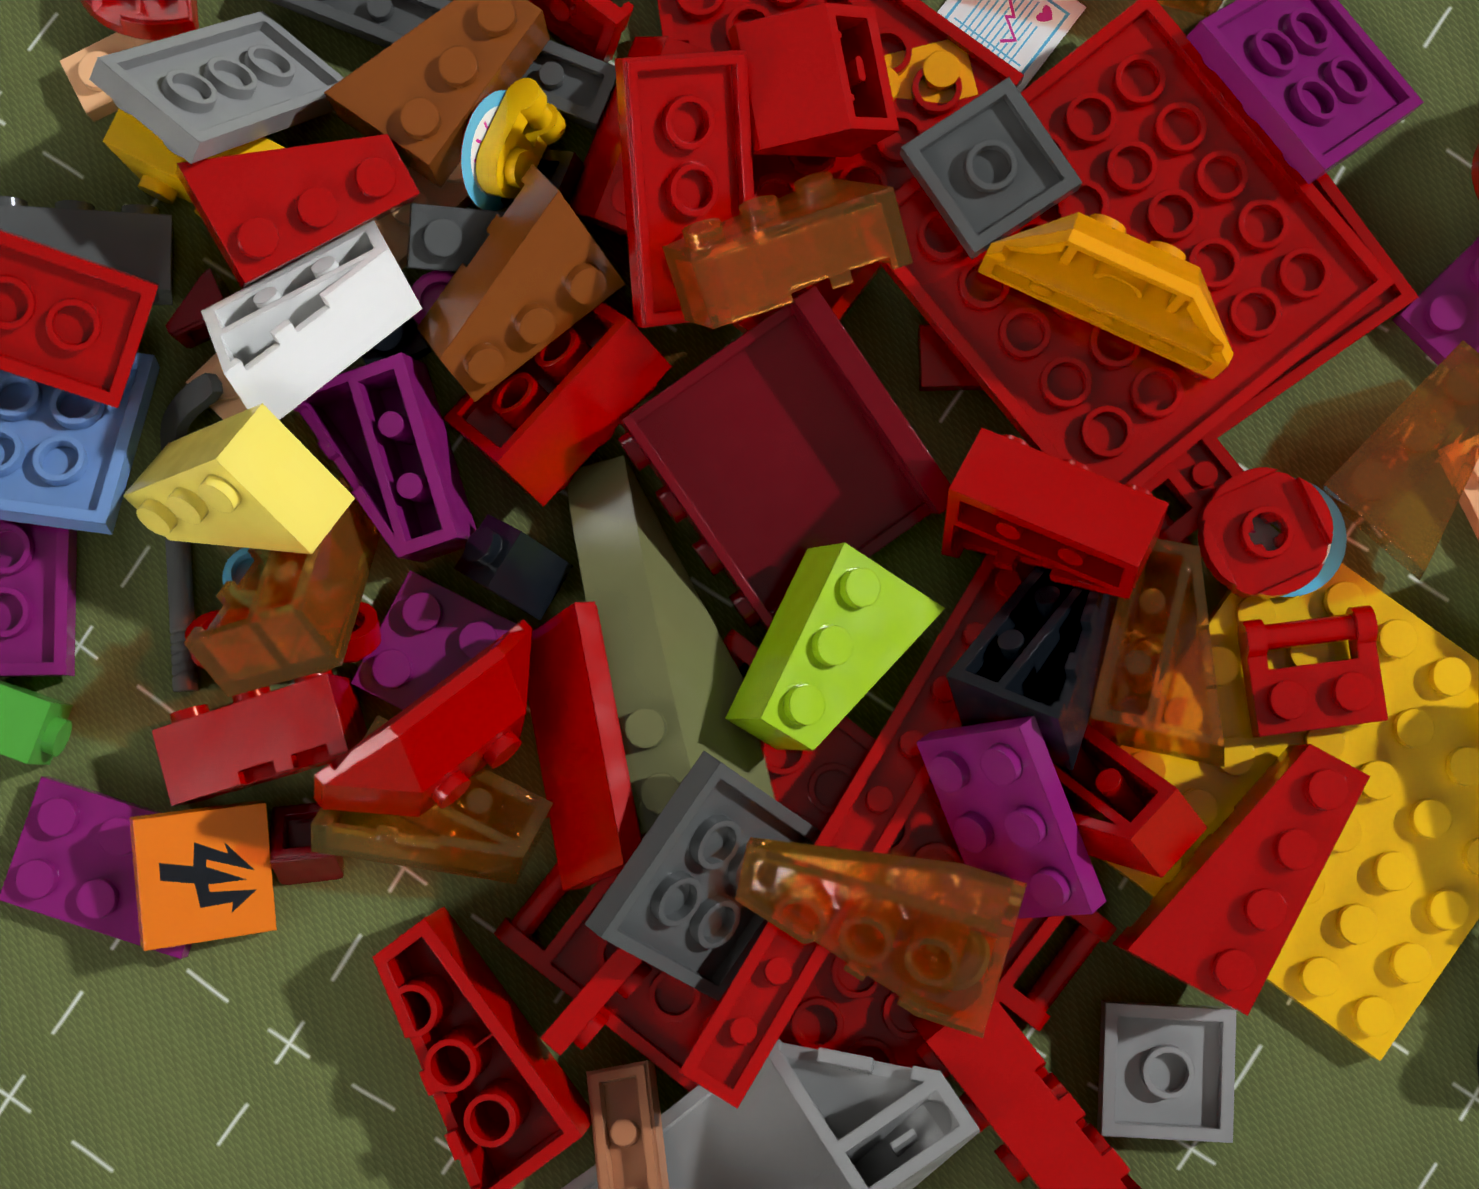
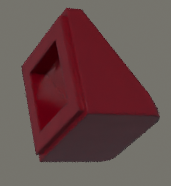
M211 268L205 270L165 325L168 333L186 348L191 349L211 340L201 311L231 295L224 280Z
M318 803L273 807L270 864L281 884L293 885L343 878L344 861L339 811L324 810Z

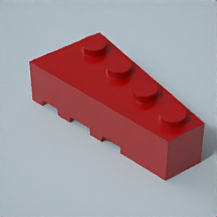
M445 906L423 918L372 957L404 1037L411 1040L422 1068L419 1075L428 1096L433 1095L447 1129V1133L444 1136L454 1161L459 1159L470 1189H512L583 1137L591 1125L589 1105Z
M980 981L967 989L950 992L912 1023L913 1027L925 1041L915 1051L929 1069L941 1071L945 1078L951 1074L964 1091L958 1098L979 1127V1133L988 1126H991L1002 1140L1003 1144L996 1148L994 1153L1018 1183H1021L1029 1176L1039 1189H1142L1127 1174L1131 1170L1122 1158L1107 1143L1091 1123L1088 1124L1083 1118L1086 1116L1085 1111L1052 1072L1049 1073L1046 1070L1044 1059L993 994Z

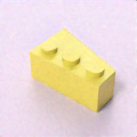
M263 403L168 443L123 495L137 509V517L143 525L154 533L165 536L170 541L312 554L355 499Z

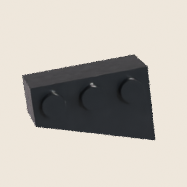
M1035 566L950 669L946 677L962 726L1035 716L1053 764L1073 771L1122 611L1117 596L1051 581L1050 573L1052 569Z

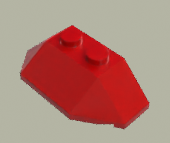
M522 619L507 633L373 733L314 774V800L324 810L420 817L435 804L443 809L454 803L469 788L471 784L469 778L488 764L494 769L505 763L522 744L520 736L527 708L532 627Z

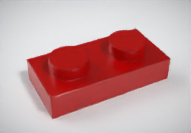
M618 947L546 1030L541 1039L560 1056L572 1042L583 1050L608 1021L599 1012L600 1009L616 991L627 999L650 973L652 968L643 960Z

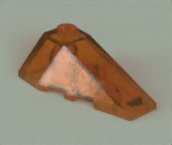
M750 837L746 845L735 900L801 943L816 942L846 961L843 970L857 979L863 981L868 975L899 995L897 1004L913 1015L983 1038L1027 883L962 863Z

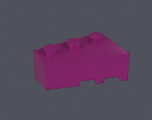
M401 352L335 376L294 408V411L300 412L318 438V445L327 458L335 462L353 488V495L397 558L425 562L465 548L467 540L476 531V526L426 364Z

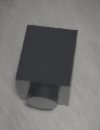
M487 514L479 529L473 532L467 540L464 553L454 569L508 603L541 620L573 568V565L522 531Z

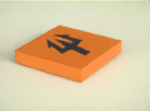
M257 800L129 817L140 945L144 951L277 930L266 802Z

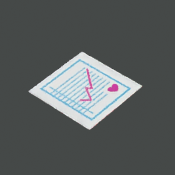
M946 0L937 13L1024 74L1022 83L1017 88L1021 93L1087 7L1077 0Z

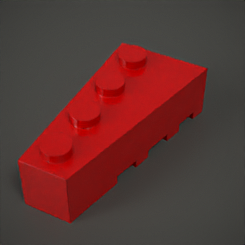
M1312 744L1289 745L1233 807L1234 811L1213 834H1209L1193 852L1195 855L1170 883H1166L1149 902V907L1131 927L1127 926L1112 944L1225 1006L1248 1016L1370 776Z

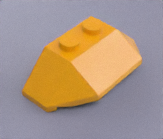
M1077 212L992 242L979 267L978 272L1210 379H1214L1228 367L1233 357V351L1200 267L1185 261L1186 255L1173 245L1161 241H1151L1148 244L1126 234L1125 226L1109 216L1094 213L1089 217Z

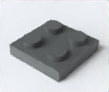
M1010 77L903 145L900 151L901 158L971 259L986 251L992 242L1006 238L1078 191L1083 183Z

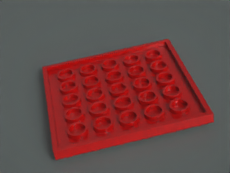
M1137 0L1021 92V95L1083 183L1078 191L1009 236L1077 212L1089 217L1091 214L1096 213L1119 221L1125 226L1126 234L1149 244L1151 241H1161L1180 249L1186 255L1185 261L1200 267L1233 351V357L1228 367L1214 379H1210L979 273V267L987 250L974 259L969 257L915 177L854 223L853 226L854 234L1032 448L1062 460L1071 459L1086 465L1092 472L1121 484H1133L1143 487L1396 282L1313 183L1308 184L1300 173L1286 162L1280 149L1260 125L1246 114L1241 102L1216 72L1207 67L1201 54L1186 38V34L1157 0Z

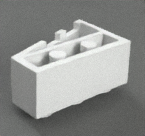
M372 220L207 307L201 313L223 373L245 407L250 409L263 403L280 420L418 313L422 307L375 221Z

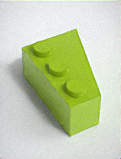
M845 542L808 548L725 719L776 750L814 751L945 608Z

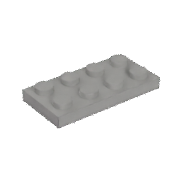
M260 11L97 57L89 80L110 96L119 109L134 116L163 140L164 145L171 152L183 157L192 164L335 111L324 92L344 77L265 12Z

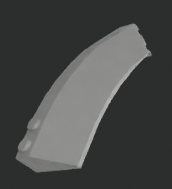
M780 1039L777 1040L738 1109L698 1085L661 1114L669 1189H913L980 1132L979 1127L941 1071L918 1066L909 1068L874 1061L872 1057L819 1047V1050L782 1043ZM596 1164L561 1189H598Z

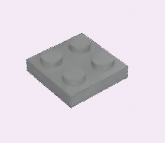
M1101 1000L1097 1131L1102 1136L1233 1143L1236 1010L1223 1006Z

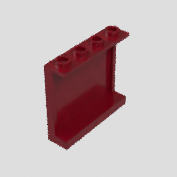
M815 285L802 292L619 421L626 431L624 435L618 438L620 445L639 471L650 465L664 485L655 492L656 496L676 523H679L684 518L688 519L700 537L698 541L692 544V547L713 576L722 570L725 572L737 589L728 598L750 628L760 622L763 628L768 631L808 548L845 542L869 558L931 513L941 514L947 508L948 491L951 484Z

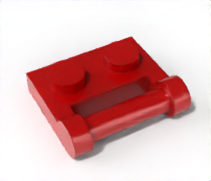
M1370 605L1349 607L1344 615L1265 625L1262 619L1245 620L1238 623V644L1253 737L1388 720L1376 645L1378 625L1375 612ZM1348 640L1351 659L1269 669L1268 650Z

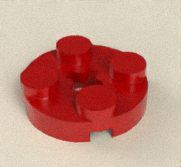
M1259 467L1236 474L1212 493L1208 502L1198 514V545L1201 556L1209 571L1219 582L1226 585L1230 592L1240 597L1276 598L1306 586L1319 574L1324 565L1322 563L1327 556L1328 545L1332 543L1334 528L1331 513L1324 498L1311 483L1300 477L1295 479L1287 473L1276 472L1278 469ZM1260 516L1265 524L1277 523L1281 533L1273 538V544L1276 549L1267 551L1262 544L1255 545L1251 541L1249 533L1254 530L1252 522L1254 517Z

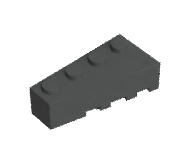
M0 196V229L160 284L153 305H173L174 226L172 215L160 214V209L144 204L124 205L121 207V212L98 211L95 210L94 205L77 200L58 201L55 203V208L28 206V202L21 198Z

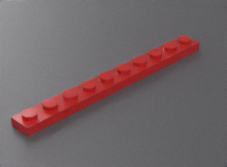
M986 554L678 1073L738 1109L930 780L916 742L931 731L956 728L962 725L946 674L1036 565L1019 562L1013 572L996 568L993 562L996 556Z

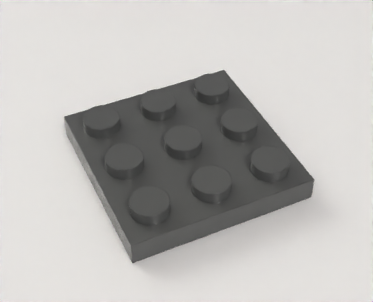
M703 751L650 830L645 834L613 884L606 891L585 925L600 938L719 1001L733 981L821 831L709 753Z

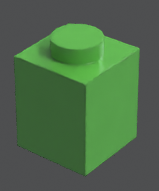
M0 679V754L25 764L50 765L53 756L57 757L61 754L70 738L72 722L68 720L73 705Z

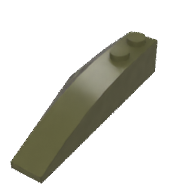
M623 455L579 467L566 486L585 599L586 602L595 601L598 609L641 836L644 837L703 751H706L775 799L761 740L725 719L744 677L690 580L691 578L680 557L667 537L627 458Z

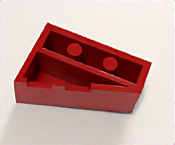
M388 134L209 158L192 164L188 161L177 163L176 171L178 178L242 289L372 220L377 221L410 204L420 194Z
M981 428L949 487L941 554L960 558L963 550L968 549L994 555L996 557L993 562L996 568L1013 572L1019 562L1052 569L1050 573L1051 581L1129 599L1159 537L1169 503L1154 497L1152 493L1143 487L1133 484H1121L1092 472L1086 465L1071 459L1062 460L1034 449L1016 436L1008 434L999 435Z
M324 669L294 678L295 684L271 691L270 687L267 686L238 693L232 696L233 704L212 711L209 710L208 704H203L169 714L172 724L154 729L152 734L171 806L190 805L322 767L338 759L368 736L355 685L351 684L353 679L334 675L332 669Z
M1088 724L1073 771L1053 764L1089 856L1163 878L1207 829L1206 825L1175 786Z

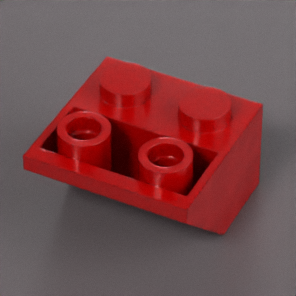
M825 2L738 23L728 29L732 50H746L752 154L852 157L899 131L874 7Z

